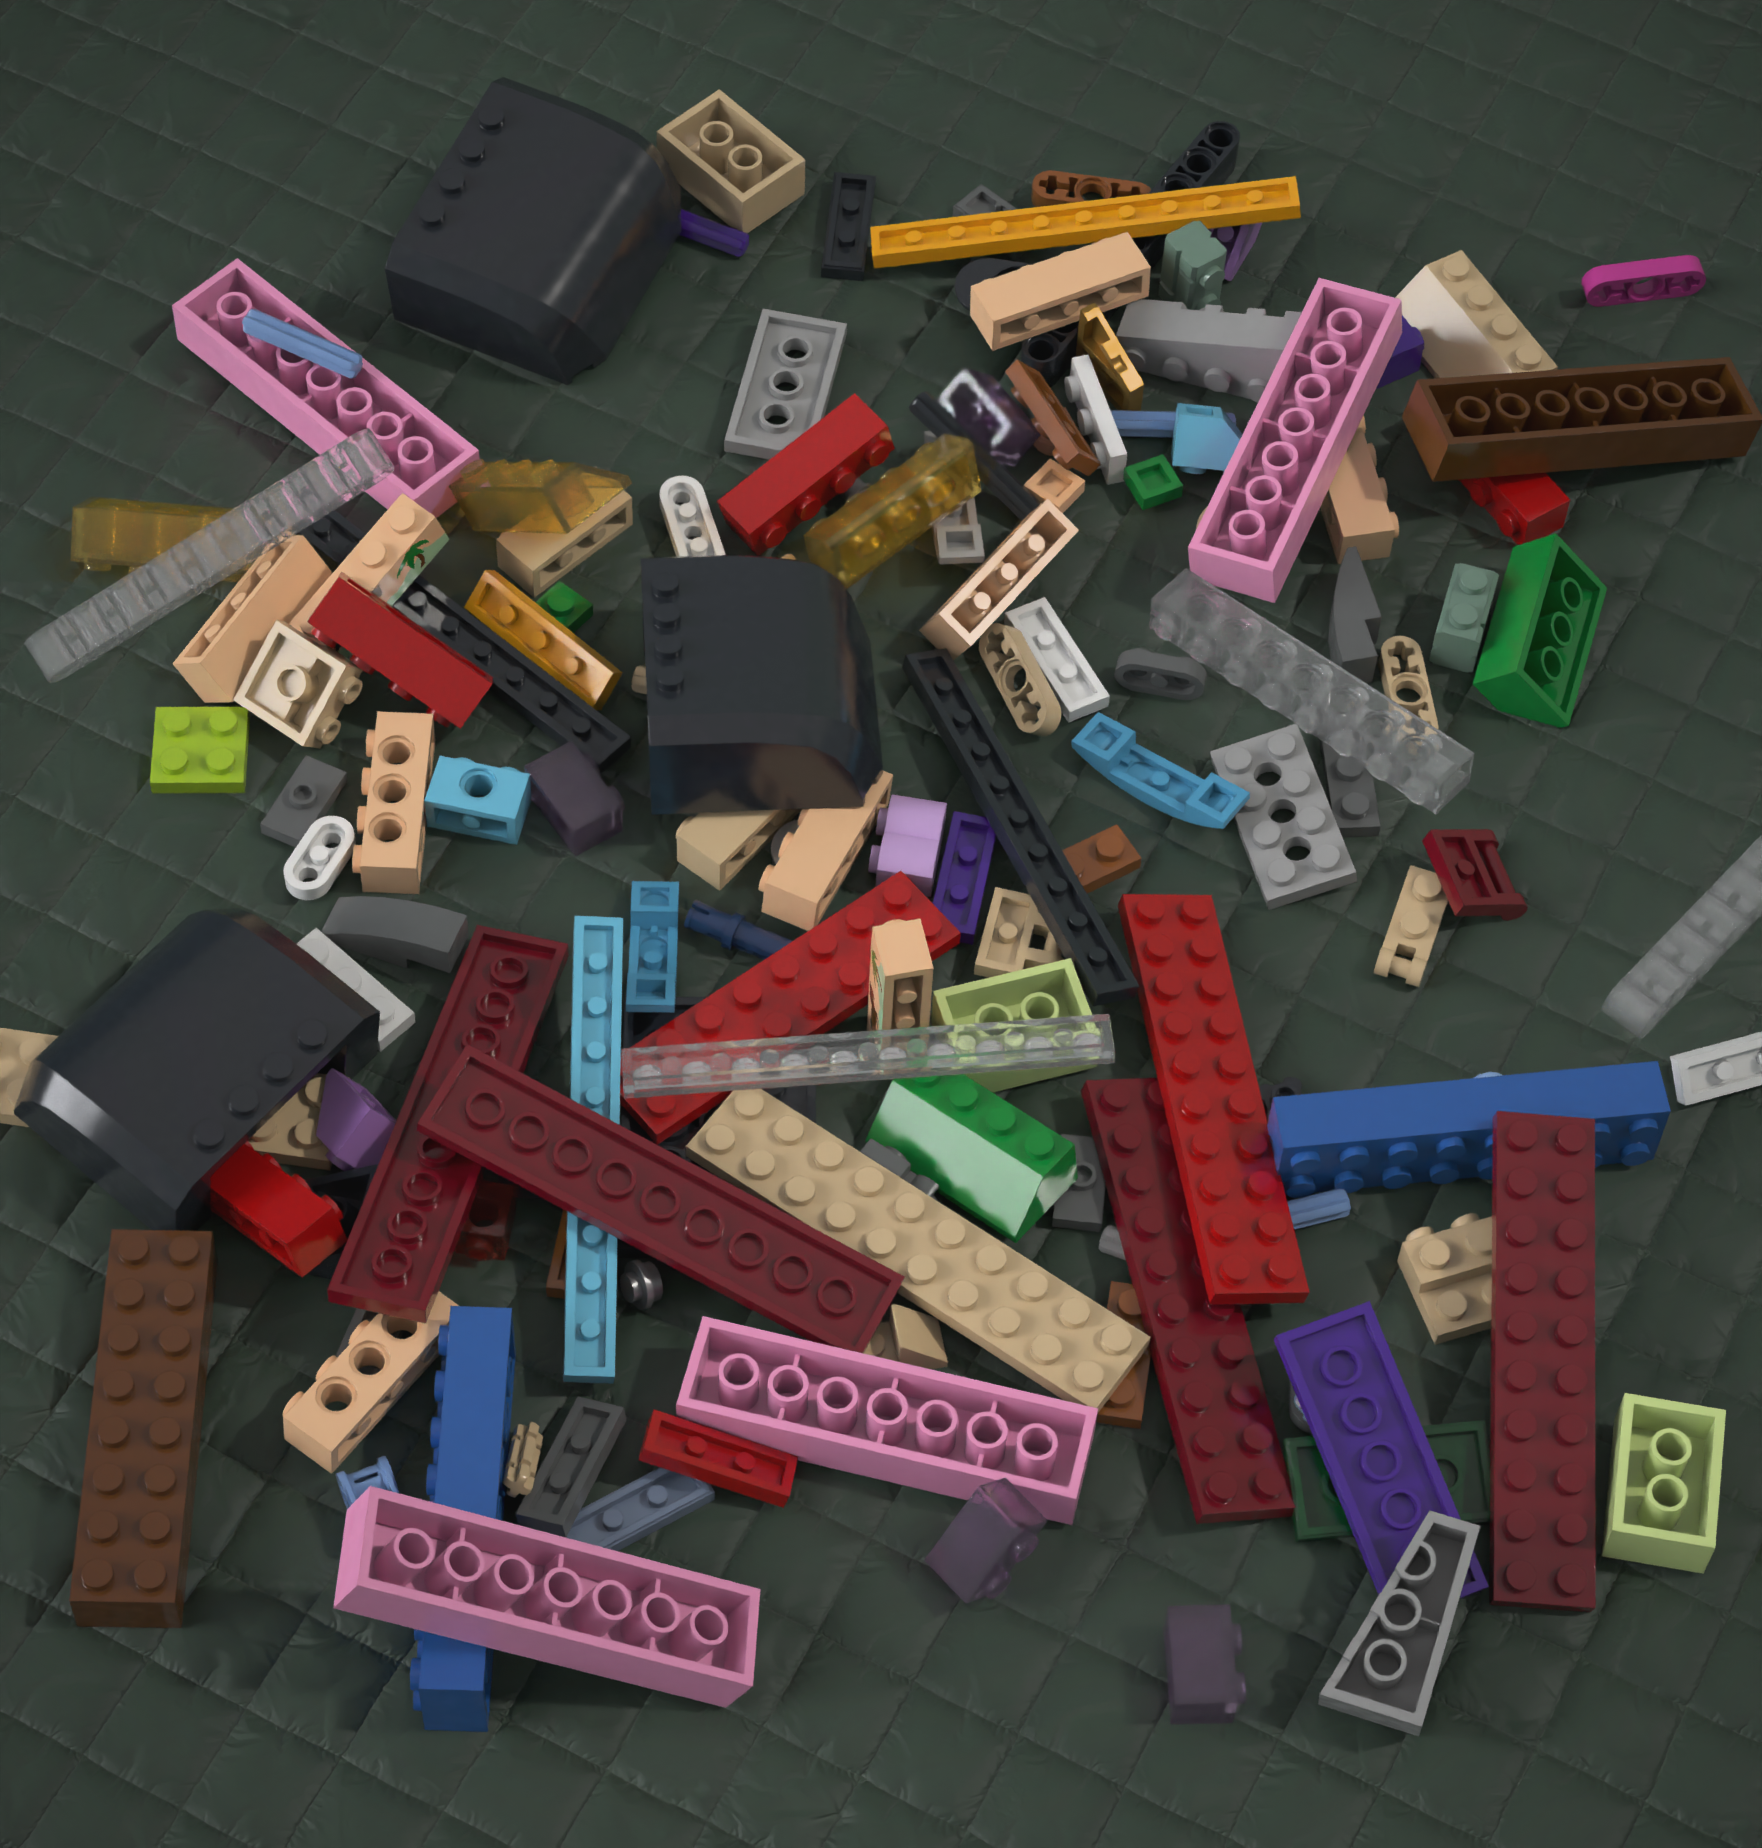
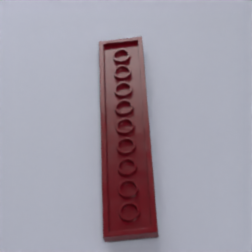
M481 925L476 926L328 1286V1302L421 1323L427 1322L486 1168L418 1132L417 1123L466 1044L524 1073L569 957L567 943Z
M466 1044L417 1123V1131L812 1342L864 1354L905 1276L468 1044Z
M1158 1079L1086 1080L1081 1089V1094L1132 1285L1136 1292L1144 1330L1151 1337L1149 1348L1196 1524L1291 1517L1296 1506L1293 1502L1289 1476L1241 1305L1209 1304Z
M1497 1111L1493 1116L1489 1605L1592 1612L1596 1608L1595 1119L1506 1111Z

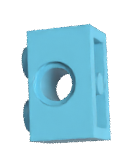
M439 756L424 800L427 827L517 845L532 800L530 774L520 772L512 767L499 768L475 763L463 757L450 758Z

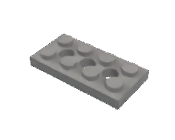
M762 309L725 436L724 451L771 459L824 417L847 335V323ZM790 350H800L806 355L795 359L785 354ZM788 382L794 384L797 388L792 391H781L776 386L780 383ZM779 415L785 417L788 421L780 425H774L766 420L771 416Z
M1297 723L1210 751L1211 762L1216 775L1250 792V799L1233 819L1268 910L1357 882L1356 870ZM1265 772H1274L1281 776L1280 780L1271 786H1263L1256 781L1258 776ZM1279 809H1289L1295 813L1294 818L1286 823H1277L1270 817ZM1295 846H1303L1310 851L1305 859L1299 861L1288 859L1285 853Z

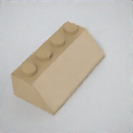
M1462 250L1425 265L1395 297L1401 299L1402 315L1411 327H1416L1423 337L1424 350L1421 362L1434 378L1557 370L1558 368Z

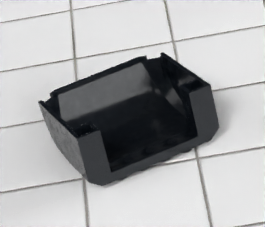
M505 77L493 81L392 243L385 266V273L394 320L565 385L571 384L573 376L590 365L595 368L607 360L682 231L681 188L669 163L658 149L642 135L611 118L579 104Z
M708 555L640 558L651 815L863 807L865 795L873 783L877 784L883 774L870 639L852 596L839 579L815 564L776 557Z
M239 908L202 910L188 915L30 1063L14 1108V1114L151 1230L197 1231L211 1218L210 1177L322 1068L326 1072L334 1068L352 1080L377 1055L380 1011L308 952L258 916Z

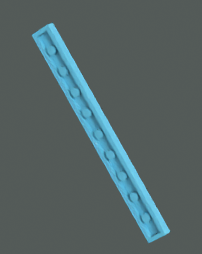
M575 916L573 930L570 1099L620 1124L623 918ZM568 1211L563 1382L614 1384L617 1238Z

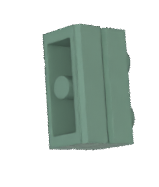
M1193 221L1167 234L1158 296L1163 301L1183 302L1187 309L1200 310L1205 308L1206 304L1221 305L1222 281L1225 278L1224 268L1227 249L1216 237L1211 238L1212 233L1201 221Z
M1463 563L1455 564L1435 632L1429 658L1430 662L1466 673L1473 672L1499 574L1495 573V571Z

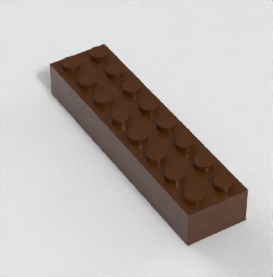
M1730 357L1417 380L1402 415V419L1433 482L1746 456L1762 425V415Z
M111 1230L69 1598L78 1627L182 1628L218 1256L212 1231Z

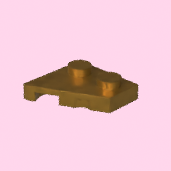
M1092 303L1080 310L1075 357L1089 355L1105 397L1117 410L1141 411L1144 391L1142 378L1135 370L1101 310L1095 303Z

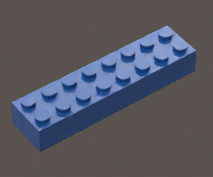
M1658 1061L1273 1097L1267 1129L1277 1175H1281L1285 1194L1292 1198H1302L1315 1192L1344 1189L1346 1193H1352L1366 1187L1384 1186L1389 1189H1397L1409 1183L1432 1181L1435 1184H1447L1456 1179L1470 1177L1491 1180L1493 1170V1116L1497 1111L1595 1119V1168L1600 1165L1623 1163L1627 1166L1640 1165L1654 1159L1671 1110Z
M450 1306L449 1325H440L438 1353L442 1355L441 1371L436 1370L434 1397L435 1401H438L437 1417H432L430 1443L431 1448H434L433 1464H428L427 1495H430V1502L504 1521L506 1486L503 1484V1477L509 1454L516 1361L512 1308ZM414 1629V1640L418 1641L417 1658H412L410 1690H414L413 1710L422 1711L424 1729L488 1732L494 1649Z

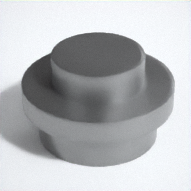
M633 1260L626 1264L624 1274L620 1277V1287L627 1302L633 1303L639 1310L650 1308L654 1301L661 1299L663 1294V1285L658 1269L650 1261L642 1263L640 1260Z

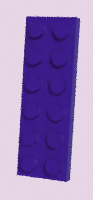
M1368 1301L1276 1335L1273 1340L1379 1596L1429 1511L1460 1520L1461 1518L1372 1305ZM1474 1550L1459 1600L1489 1587Z

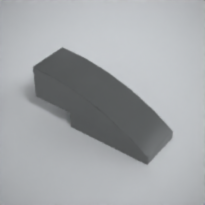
M1356 546L1348 547L1342 560L1329 617L1328 643L1330 661L1337 688L1371 683L1378 657L1374 644L1377 642L1382 616Z
M368 896L339 897L321 931L338 946L404 968H408L412 960L451 973L469 937L467 915L409 900Z

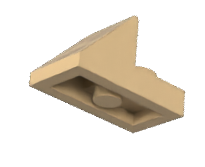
M897 1304L890 1306L889 1322L880 1323L864 1352L867 1355L927 1369L947 1367L948 1364L938 1319Z

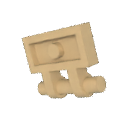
M995 887L975 962L974 975L989 978L1064 960L1061 957V949L1030 894ZM1033 934L1043 936L1046 939L1043 950L1030 948Z

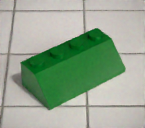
M1556 533L1513 547L1473 685L1500 712L1563 728L1570 724L1607 587Z
M924 1049L892 1080L865 1140V1144L870 1139H873L884 1147L891 1146L897 1149L911 1163L910 1171L916 1175L926 1176L939 1185L937 1193L1014 1243H1017L1078 1179L1075 1144Z

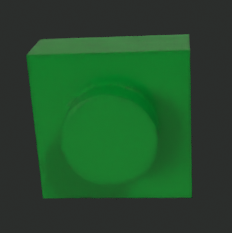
M1164 454L1124 468L1123 480L1142 511L1182 497L1183 484Z
M558 581L535 602L573 633L593 616V604L561 581Z

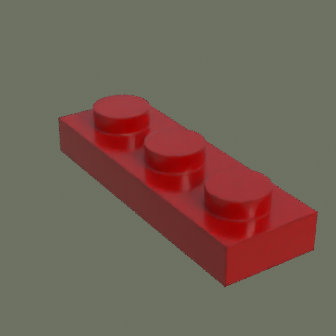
M653 1409L648 1420L638 1460L784 1508L790 1497L798 1456Z

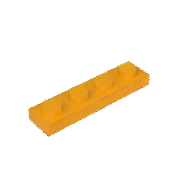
M484 571L464 606L467 611L591 707L595 710H602L623 672L497 571Z

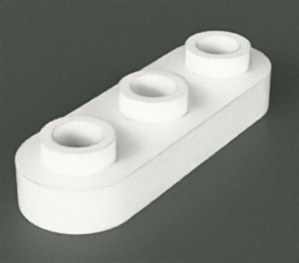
M675 476L666 480L660 488V509L676 557L726 555L702 485L696 479L689 476Z

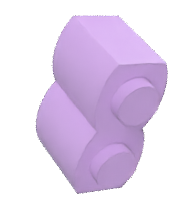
M891 795L889 808L880 807L876 835L883 836L881 846L872 845L868 868L869 873L876 874V886L902 871L925 896L931 897L944 834L947 803Z

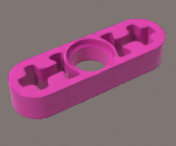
M1682 255L1597 266L1585 273L1581 284L1588 303L1592 306L1603 307L1689 296L1698 292L1705 285L1706 276L1699 258L1693 255ZM1645 278H1651L1647 282L1636 284L1640 280H1643Z

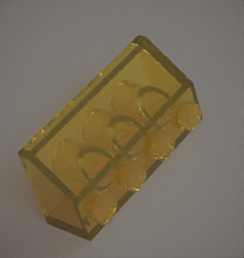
M943 434L935 441L922 445L909 460L897 468L889 469L873 486L863 493H857L850 497L845 505L830 517L820 519L813 524L809 532L803 535L809 559L815 565L836 576L846 589L851 587L981 492L973 443L965 437Z
M479 459L466 465L460 471L462 476L452 483L449 488L474 531L568 534L629 487L632 481L628 475L576 462H554L553 459L544 462H531L529 459L520 462H507L506 459L496 462H485L483 459Z
M90 497L73 507L71 561L84 562V569L92 571H110L111 565L129 566V573L156 574V568L174 569L173 576L180 578H200L201 572L218 573L219 580L239 582L262 553L269 511Z

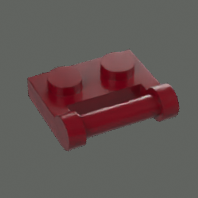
M1431 829L1423 838V845L1455 916H1501L1503 920L1509 921L1517 919L1528 910L1527 904L1523 896L1515 892L1496 850L1499 843L1492 830Z

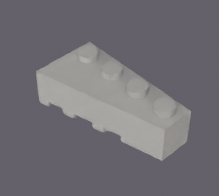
M1139 299L1127 304L1116 337L1136 371L1259 402L1298 322L1301 312L1286 311L1284 317L1266 316V310L1258 308H1248L1246 314L1224 312L1221 305L1206 304L1205 308L1200 310L1187 309L1183 302Z
M1434 1511L1428 1512L1395 1567L1393 1574L1382 1592H1380L1369 1614L1319 1694L1318 1705L1412 1735H1420L1479 1533V1525Z

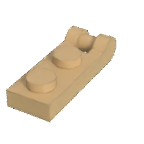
M1410 865L1385 940L1377 958L1374 974L1388 977L1390 973L1406 978V984L1416 987L1420 986L1448 904L1446 894L1435 872ZM1397 953L1413 959L1412 961L1395 956V954Z

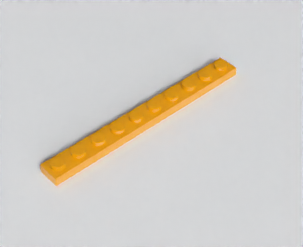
M1296 176L873 226L870 227L874 269L896 267L900 265L1094 243L1128 232L1131 238L1169 234L1193 221H1201L1207 229L1297 219L1301 218Z

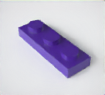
M954 811L933 904L961 932L960 942L973 945L997 836L986 817Z

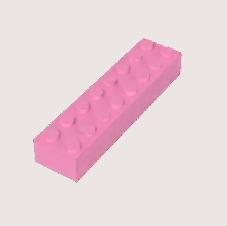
M238 258L172 305L177 340L387 510L403 493L437 518L481 484L479 450L364 358H362L363 367L361 371H359L356 378L350 379L245 333L242 324L243 318L250 309H257L354 351Z
M1318 278L1188 546L1191 579L1272 603L1276 602L1401 337V299Z
M705 1316L702 1317L676 1403V1417L798 1456L799 1461L1069 1525L1073 1524L1098 1414V1408Z
M369 1486L346 1511L333 1608L726 1708L753 1687L761 1589Z

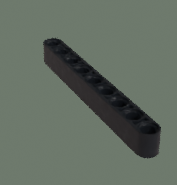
M1215 121L1205 126L1148 194L1223 185L1236 167L1240 132L1237 127L1225 121ZM1167 234L1132 238L1150 265V270L1163 256ZM1119 307L1102 312L1107 322ZM1079 321L1025 339L1022 343L1021 362L1039 371L1050 388L1056 384L1071 366V360L1076 355Z

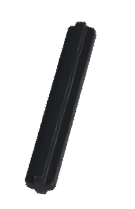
M924 391L912 401L909 410L1021 521L1041 504L929 392Z

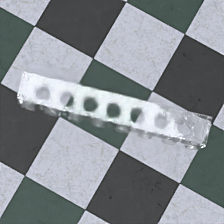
M1187 568L1151 598L1150 629L1161 639L1172 642L1190 654L1198 663L1205 664L1224 676L1230 684L1241 687L1258 698L1267 708L1276 710L1294 723H1297L1301 730L1318 737L1330 745L1339 755L1344 757L1350 756L1363 765L1376 779L1385 781L1404 793L1413 803L1422 805L1434 814H1437L1470 782L1474 752Z

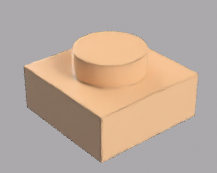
M1049 459L1024 484V487L1041 503L1048 498L1064 513L1084 492L1085 480L1070 470H1066L1054 460Z

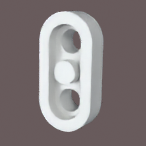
M325 816L316 820L310 826L284 866L285 885L291 895L302 900H314L325 895L353 855V848L356 845L354 829L346 819L339 816ZM330 843H337V844H339V845H338L337 847H335V848H327V847H325L326 845H328V844H330ZM306 878L315 879L311 882H303V880Z

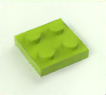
M156 707L150 774L152 793H245L250 725L249 710L244 707Z

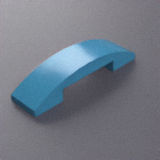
M1097 712L1071 741L1072 748L1085 761L1119 788L1165 814L1192 824L1224 829L1250 799V792L1212 772L1204 780L1136 744L1135 731L1100 712Z
M632 881L626 1012L675 1013L679 882Z

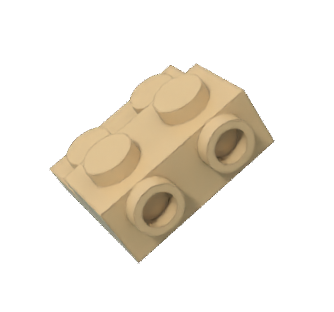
M276 620L233 700L300 745L320 749L323 744L332 742L339 733L341 723L337 720V717L344 704L352 703L360 694L362 681L358 678L363 670L331 647L320 645L288 623Z
M1470 1213L1457 1218L1451 1224L1450 1229L1435 1233L1432 1227L1426 1226L1408 1234L1406 1241L1402 1242L1397 1262L1434 1344L1490 1329L1492 1302V1216L1480 1220L1478 1214Z

